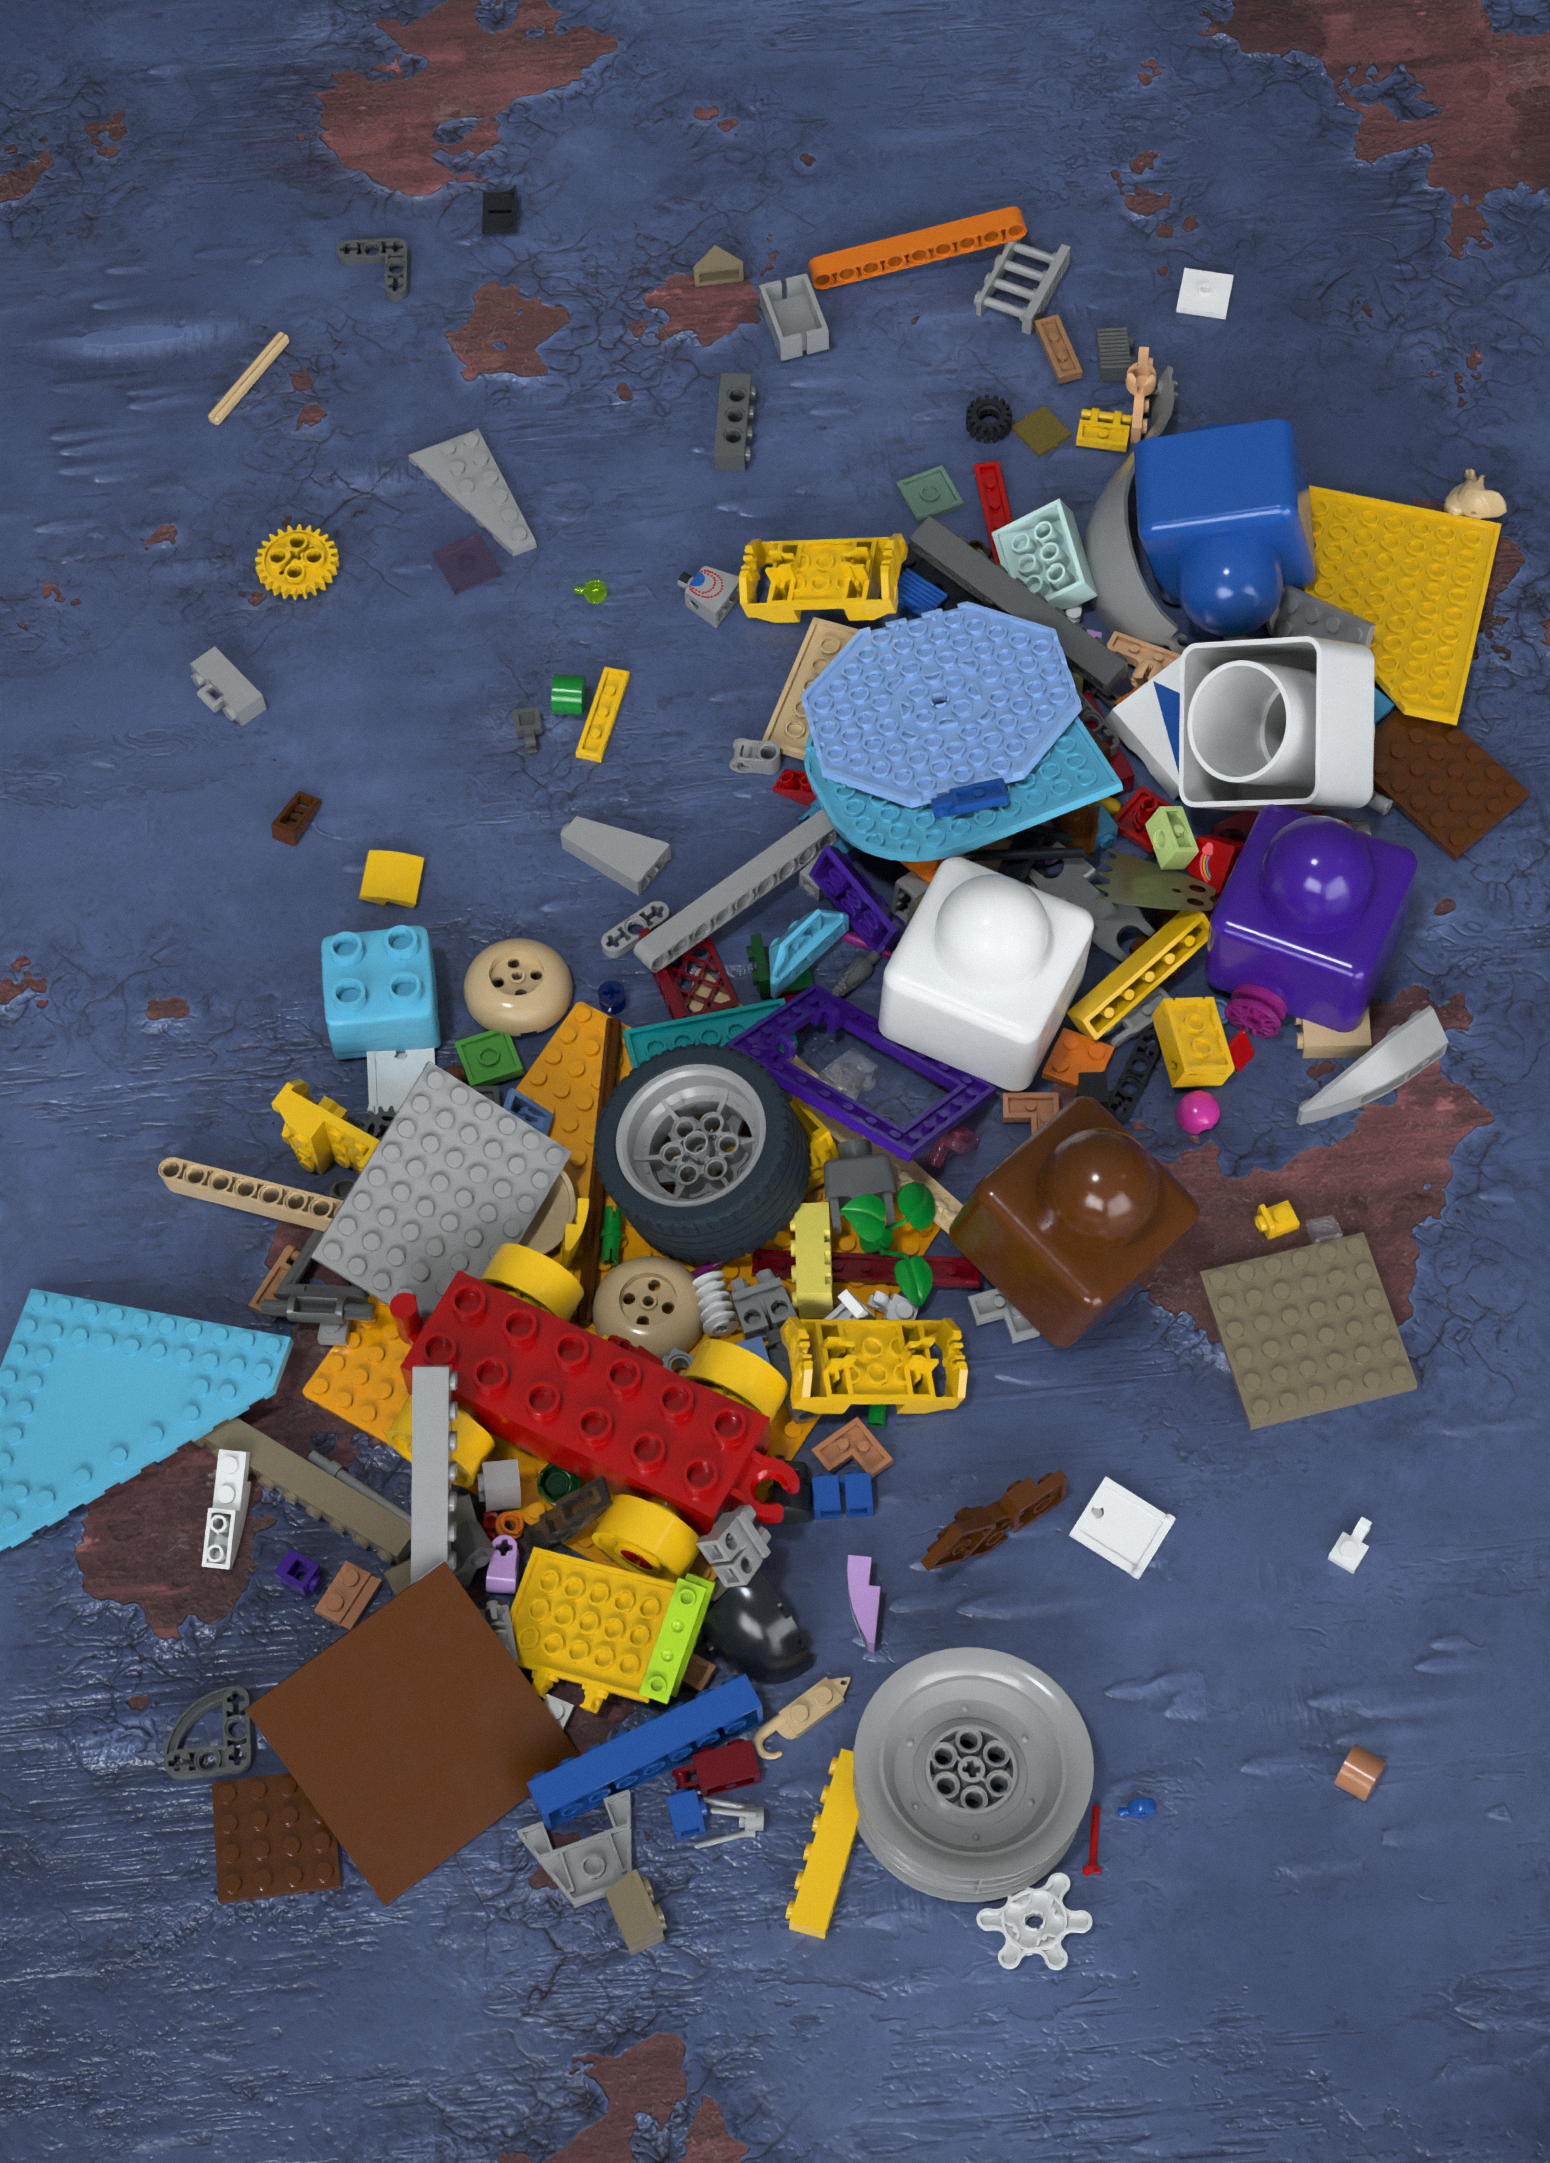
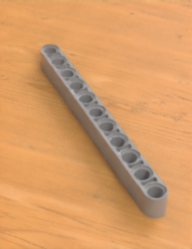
M821 809L642 938L634 948V955L651 972L655 973L662 970L815 859L827 845H834L842 837L836 832L824 810Z

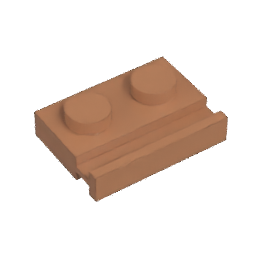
M345 1561L314 1610L316 1614L349 1631L360 1622L382 1587L383 1581L356 1565Z

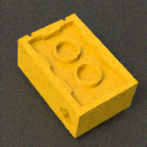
M1203 997L1175 998L1174 1000L1173 998H1164L1151 1016L1172 1088L1223 1085L1235 1070L1214 997H1205L1204 999Z

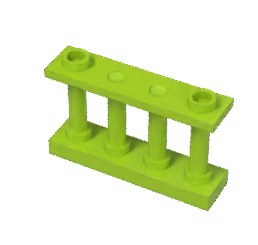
M690 1572L687 1573L685 1579H677L639 1691L640 1695L668 1704L670 1696L677 1697L679 1695L717 1582Z

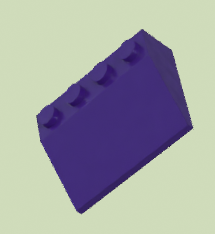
M827 845L823 848L809 876L839 912H845L849 915L850 926L870 950H875L881 955L900 941L906 930L905 924L899 916H894L889 910L884 897L874 892L870 887L871 883L868 878L855 869L850 856L842 853L838 847Z

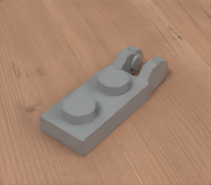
M1162 986L1158 987L1143 998L1103 1035L1108 1036L1122 1025L1126 1030L1115 1036L1111 1042L1113 1047H1121L1131 1038L1137 1037L1145 1030L1154 1026L1151 1015L1164 998L1171 997Z

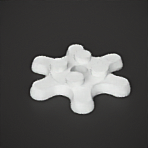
M1063 1873L1052 1874L1043 1887L1038 1889L1027 1887L1019 1893L1008 1896V1900L1003 1907L999 1909L985 1908L979 1911L976 1917L977 1925L984 1931L1001 1932L1006 1938L1004 1947L998 1953V1961L1002 1967L1014 1969L1019 1965L1024 1956L1033 1954L1041 1955L1046 1965L1052 1970L1058 1971L1066 1966L1068 1956L1061 1946V1941L1067 1934L1087 1932L1093 1923L1092 1917L1088 1912L1084 1910L1072 1911L1064 1906L1063 1897L1070 1888V1879L1067 1875ZM1037 1916L1043 1920V1923L1039 1929L1031 1928L1026 1925L1027 1920L1030 1917Z

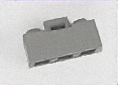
M215 646L190 663L193 672L191 678L195 685L201 688L197 692V696L214 713L223 708L224 714L230 721L236 720L243 726L266 710L263 695ZM212 693L218 698L217 700L211 695Z

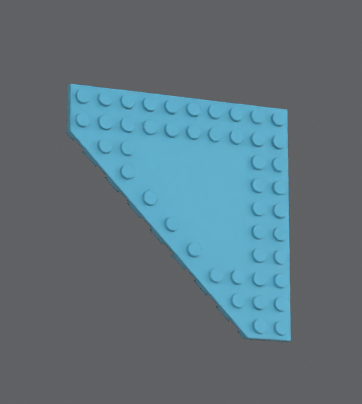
M31 1289L0 1367V1552L9 1546L13 1548L32 1537V1533L47 1525L49 1527L68 1516V1512L81 1504L87 1505L105 1494L106 1489L118 1482L122 1484L140 1474L142 1468L154 1461L158 1463L178 1451V1447L192 1440L194 1442L214 1430V1426L224 1420L229 1419L230 1421L249 1410V1406L262 1398L266 1400L276 1394L294 1344L293 1339L283 1335Z

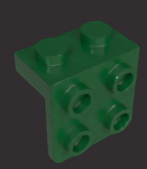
M761 933L750 935L751 946H746L748 962H753L755 968L751 969L753 986L758 985L760 998L771 997L769 946H763ZM810 966L780 995L802 992L812 986L813 979Z

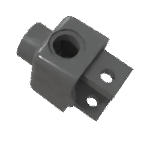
M852 1139L839 1143L837 1145L839 1158L827 1160L823 1166L825 1202H829L833 1234L842 1233L839 1209L851 1199L863 1194H873L879 1197L886 1207L887 1227L894 1224L893 1202L896 1201V1188L889 1156L884 1153L872 1154L871 1141L867 1139Z

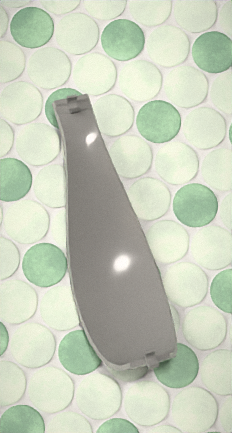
M1170 366L1166 368L1159 379H1156L1155 390L1151 393L1152 424L1144 439L1158 437L1172 415L1174 400L1178 396L1174 389L1178 382L1172 380L1173 368ZM1133 451L1108 481L1088 520L1082 545L1098 596L1090 599L1089 602L1099 620L1112 634L1114 631L1161 648L1166 645L1172 652L1182 655L1187 647L1180 646L1179 644H1183L1187 636L1182 633L1175 634L1178 630V625L1162 611L1150 593L1141 575L1133 550L1128 524V494L1131 480L1135 473Z

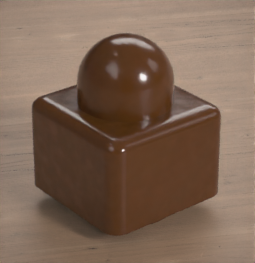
M1079 1096L1071 1100L980 1180L950 1224L949 1236L952 1243L1047 1341L1054 1346L1064 1348L1075 1344L1164 1262L1197 1222L1199 1206L1194 1197L1096 1099L1089 1096Z

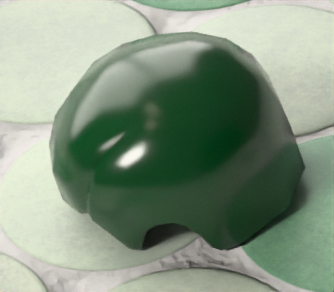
M549 1463L539 1472L537 1478L538 1494L544 1502L555 1507L566 1506L579 1496L581 1477Z

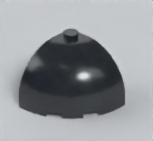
M759 1568L747 1585L730 1588L714 1604L703 1621L702 1631L704 1639L701 1640L703 1646L710 1655L715 1653L724 1666L735 1675H738V1677L746 1674L749 1681L753 1683L779 1684L793 1680L813 1667L808 1648L806 1646L801 1648L800 1646L802 1644L800 1636L802 1635L791 1615L786 1618L782 1613L784 1608L780 1602V1597Z

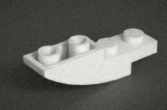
M219 1449L213 1507L208 1508L202 1567L232 1569L240 1545L249 1503L251 1482L247 1481L250 1452Z

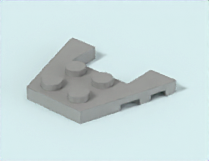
M629 1789L603 1798L613 1826L612 1829L558 1849H552L543 1821L517 1830L519 1839L574 1908L606 1897L605 1891L632 1871L631 1794Z

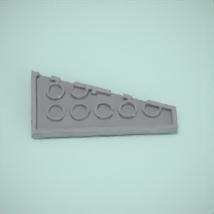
M479 429L408 455L409 461L414 466L417 465L429 480L432 479L441 487V491L466 514L469 513L475 518L479 526L487 529L493 535V538L513 557L537 548L536 540Z

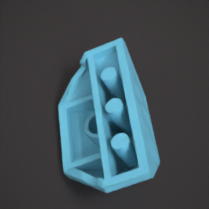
M816 909L804 915L800 920H795L781 938L777 937L769 946L771 997L776 999L849 930L848 914L845 912Z

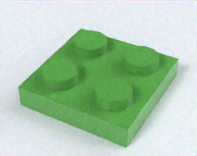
M490 1030L454 1042L469 1086H490L524 1075L523 1067L510 1033L500 1035L499 1031Z

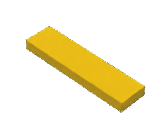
M604 667L575 752L576 758L602 763L630 679V671Z

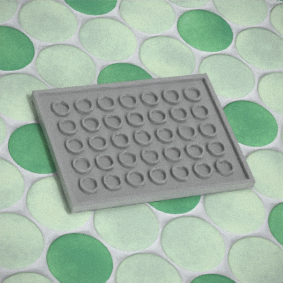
M429 1061L426 1063L310 1257L390 1306V1302L395 1295L405 1292L410 1293L416 1297L421 1317H430L458 1270L476 1279H480L501 1244H518L572 1151Z

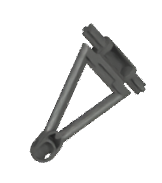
M352 1179L336 1181L330 1187L328 1197L344 1201L355 1181ZM314 1229L274 1294L275 1298L285 1300L264 1299L261 1301L260 1313L262 1316L287 1317L289 1322L346 1324L348 1320L373 1321L376 1315L375 1304H357L368 1302L367 1292L351 1283L352 1286L297 1284L312 1260L310 1257L311 1253L324 1234V1231Z

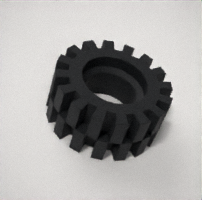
M985 395L983 400L979 396L976 402L974 400L970 402L966 413V430L970 432L972 438L976 436V441L978 442L984 439V444H988V440L997 443V438L1002 441L1005 439V435L1008 436L1010 433L1012 410H1010L1008 403L1005 404L1003 398L998 401V396L996 395L993 396V399H989V395ZM992 415L998 418V421L984 423L979 418Z

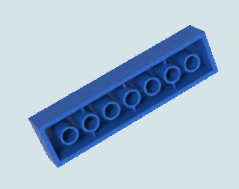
M744 1674L740 1677L733 1675L722 1682V1686L714 1690L710 1688L702 1690L692 1701L685 1704L684 1702L674 1704L668 1709L667 1713L659 1717H648L641 1722V1726L631 1731L629 1729L620 1731L613 1737V1740L605 1744H594L586 1750L585 1754L577 1758H566L558 1764L559 1767L549 1772L544 1770L536 1773L531 1777V1781L527 1782L531 1800L543 1821L546 1831L549 1832L604 1804L603 1798L628 1789L630 1791L692 1760V1755L697 1754V1751L704 1747L713 1746L716 1748L764 1723L762 1704L747 1675Z

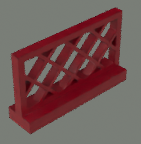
M648 927L638 930L639 941L652 932ZM709 936L703 939L704 942L700 941L693 946L688 954L684 953L679 957L684 959L680 970L667 965L658 972H652L672 1020L739 1006ZM697 946L709 951L706 960L693 956ZM689 962L702 966L698 976L685 972ZM707 968L718 972L719 976L715 983L702 978ZM681 977L694 981L690 992L678 987ZM699 984L712 988L708 998L694 994ZM718 990L728 994L730 1000L718 1003L712 999ZM691 999L704 1004L700 1011L690 1014L687 1008Z

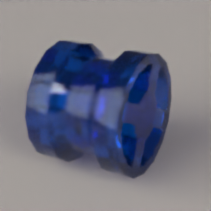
M613 980L606 981L600 985L598 998L601 1010L612 1015L623 1011L626 1006L624 986Z

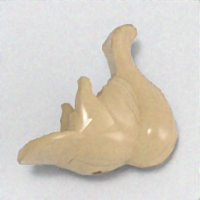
M1472 468L1465 470L1464 477L1466 481L1453 488L1445 498L1444 503L1445 513L1464 515L1475 519L1499 517L1507 512L1504 498L1494 490H1486L1483 479L1485 476L1481 475L1477 480L1475 470Z

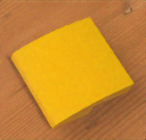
M369 850L359 899L385 906L386 902H391L413 909L417 900L424 858L401 852Z
M578 1198L573 1224H565L561 1241L560 1265L566 1270L571 1265L580 1246L589 1209V1198Z

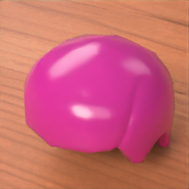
M1202 1090L1186 1094L1180 1100L1175 1111L1176 1122L1184 1131L1196 1135L1203 1130L1212 1129L1221 1115L1219 1103L1214 1096Z

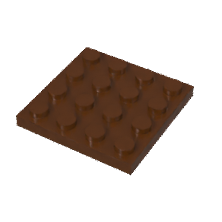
M290 1773L212 1782L218 1902L220 1904L342 1889L339 1841Z

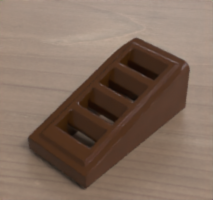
M298 791L272 822V837L283 843L295 846L322 804V800ZM299 804L305 805L308 808L301 807Z

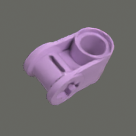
M500 1535L492 1542L495 1550L490 1557L487 1569L486 1592L516 1594L519 1583L520 1552L514 1538L509 1535ZM508 1547L510 1551H507L506 1556H502L501 1553Z

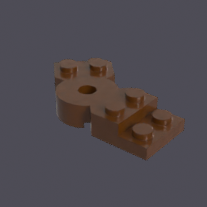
M1059 1470L1054 1474L1050 1472L1044 1475L1038 1481L1037 1486L1030 1477L1024 1481L1017 1480L1007 1488V1492L999 1501L985 1508L982 1505L973 1508H962L955 1514V1521L938 1533V1540L927 1548L928 1554L921 1560V1563L929 1571L961 1562L969 1557L970 1554L973 1557H979L990 1552L1008 1538L1005 1534L1008 1529L1011 1528L1014 1533L1019 1532L1066 1499L1067 1477Z

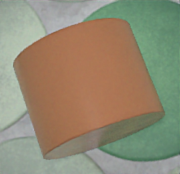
M1355 1744L1334 1781V1785L1365 1802L1378 1781L1387 1761Z

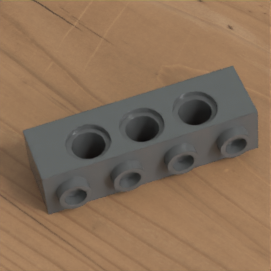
M721 373L714 446L715 470L745 471L746 461H751V446H747V442L752 441L753 425H749V420H754L755 407L751 405V400H756V384H752L751 374Z

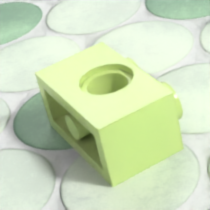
M1159 806L1145 826L1161 870L1185 869L1199 850L1183 806Z

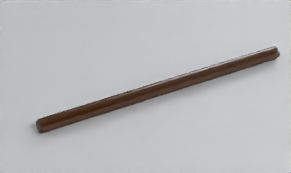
M608 1018L606 1020L596 1125L598 1119L601 1118L602 1108L606 1106L605 1102L613 1094L612 1091L616 1085L621 1034V1020L618 1018ZM594 1147L588 1197L589 1209L585 1226L580 1284L584 1290V1296L577 1306L576 1315L577 1322L580 1324H590L593 1317L592 1309L605 1187L600 1180V1175L596 1168L597 1164L594 1157L596 1152Z

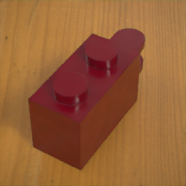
M735 1739L728 1742L727 1746L715 1749V1747L709 1746L698 1750L697 1754L692 1755V1765L680 1767L671 1772L672 1777L676 1778L678 1785L675 1787V1790L687 1788L689 1791L700 1789L703 1798L761 1783L760 1772L751 1740ZM696 1774L698 1780L689 1782L688 1775Z

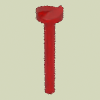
M1097 1805L1092 1806L1088 1865L1083 1866L1082 1870L1085 1876L1101 1874V1867L1096 1865L1100 1806Z

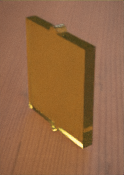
M1045 406L1031 414H1026L1024 419L1011 426V430L1038 457L1052 449H1057L1058 445L1072 437V433Z

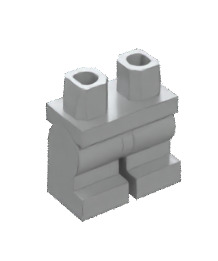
M769 1268L756 1274L757 1285L748 1287L746 1279L742 1277L731 1281L733 1309L737 1315L744 1341L762 1336L763 1340L767 1339L766 1333L769 1331V1324L766 1317H768L771 1330L782 1327L788 1317H797L780 1277L776 1278Z
M742 1505L733 1512L722 1513L718 1521L713 1525L712 1531L708 1535L701 1536L696 1542L709 1564L715 1563L712 1568L725 1588L747 1585L760 1567L763 1558H767L771 1553L767 1547L771 1535L762 1526L754 1527L752 1521L756 1517V1512L751 1505Z

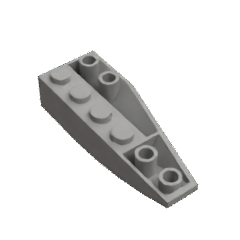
M1430 1005L1422 1011L1418 1009L1409 1016L1407 1022L1401 1026L1399 1024L1393 1026L1387 1032L1386 1037L1332 1082L1325 1085L1314 1097L1304 1100L1298 1107L1296 1122L1299 1125L1327 1119L1363 1106L1400 1087L1444 1056L1449 1041L1434 1009Z

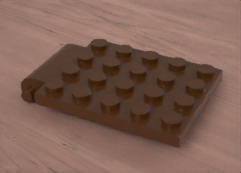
M1398 707L1375 725L1373 786L1386 798L1393 801L1392 804L1454 861L1530 795V792L1457 725L1405 715Z

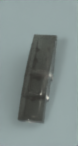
M601 1476L555 1501L556 1507L539 1515L540 1521L523 1529L530 1556L533 1547L550 1551L561 1545L595 1521L613 1504L605 1477Z

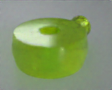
M591 580L584 587L575 586V594H583L589 603L598 604L605 600L607 587L600 580Z

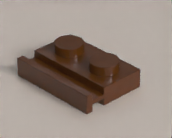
M1088 805L1060 815L1057 830L1072 834L1070 844L1060 843L1065 847H1084L1085 854L1093 857L1100 806L1088 807Z

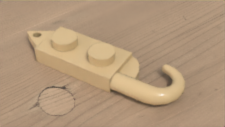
M825 1677L779 1711L778 1715L760 1727L755 1733L753 1748L757 1755L767 1760L781 1757L782 1751L774 1753L766 1751L763 1747V1741L775 1731L786 1739L799 1738L845 1703L844 1696L851 1678L828 1679Z

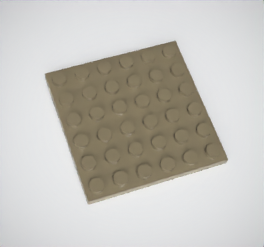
M1364 1232L1200 1271L1199 1278L1250 1430L1417 1389L1416 1378Z

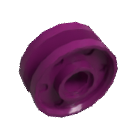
M1240 984L1234 988L1231 1001L1227 1003L1224 1014L1227 1020L1239 1030H1243L1252 1036L1269 1038L1278 1034L1281 1021L1284 1020L1288 1008L1286 1003L1269 989L1253 984Z

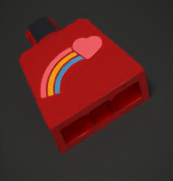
M1214 834L1198 836L1196 844L1199 852L1187 865V872L1196 879L1212 886L1216 890V894H1222L1245 843Z

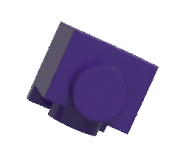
M291 1548L274 1571L278 1583L286 1585L305 1597L308 1596L310 1591L313 1593L317 1592L323 1582V1577H321L323 1573L320 1565ZM300 1575H306L302 1582L298 1580Z

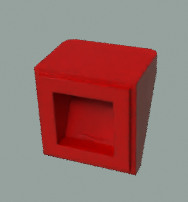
M1243 1030L1239 1031L1228 1043L1235 1070L1239 1072L1254 1056V1049Z

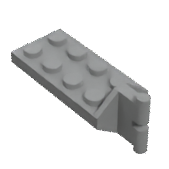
M1283 585L1280 603L1274 614L1266 622L1268 633L1276 638L1310 636L1362 644L1369 649L1376 624L1290 585Z

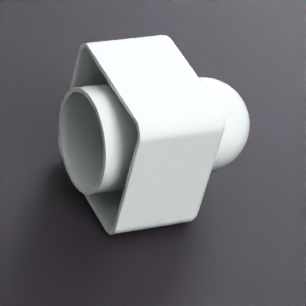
M1310 636L1202 642L1189 645L1183 651L1180 659L1179 795L1182 801L1190 807L1233 811H1260L1269 804L1287 805L1299 810L1355 809L1366 805L1373 794L1375 659L1371 650L1362 644Z
M951 857L944 860L937 869L884 970L878 1021L880 1032L891 1041L1008 1091L1026 1089L1032 1083L1083 981L1094 930V921L1091 914L1082 907L962 857Z

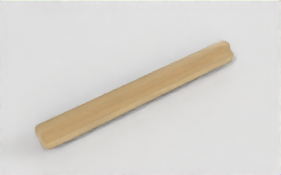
M281 331L278 332L210 411L208 418L211 423L219 425L287 346L289 343L287 334Z

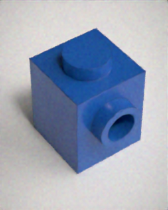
M687 1788L673 1791L671 1796L666 1797L676 1840L706 1832L703 1817L708 1815L704 1798H697L695 1789L690 1791Z

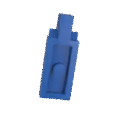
M1004 778L952 788L950 793L931 799L935 818L954 816L955 814L969 813L1010 803Z

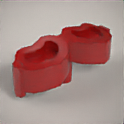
M485 1511L483 1513L482 1529L492 1543L495 1539L493 1533L496 1531L495 1521L498 1515L495 1511Z

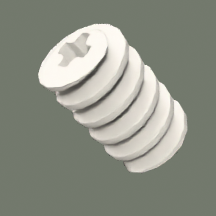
M721 1271L705 1273L692 1282L694 1286L699 1288L695 1293L701 1298L698 1307L702 1310L700 1321L703 1324V1331L706 1335L714 1337L731 1334L739 1327V1323L733 1321L737 1315L734 1311H730L734 1305L731 1301H727L730 1299V1293L724 1291L727 1289V1283L721 1281L724 1278V1274Z

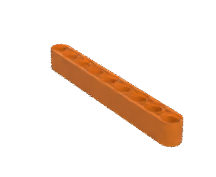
M1012 206L817 256L809 261L808 269L814 288L824 290L1019 240L1025 236L1027 228L1021 209Z

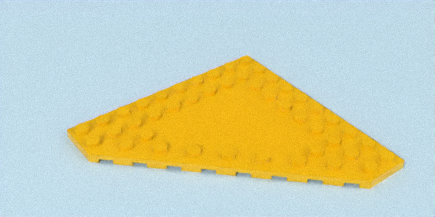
M1309 485L1316 575L1310 584L1297 589L1376 624L1370 645V650L1375 659V681L1403 714L1457 725L1501 524Z

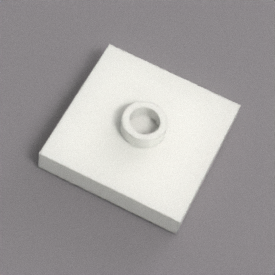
M1184 268L1176 312L1226 320L1234 275Z

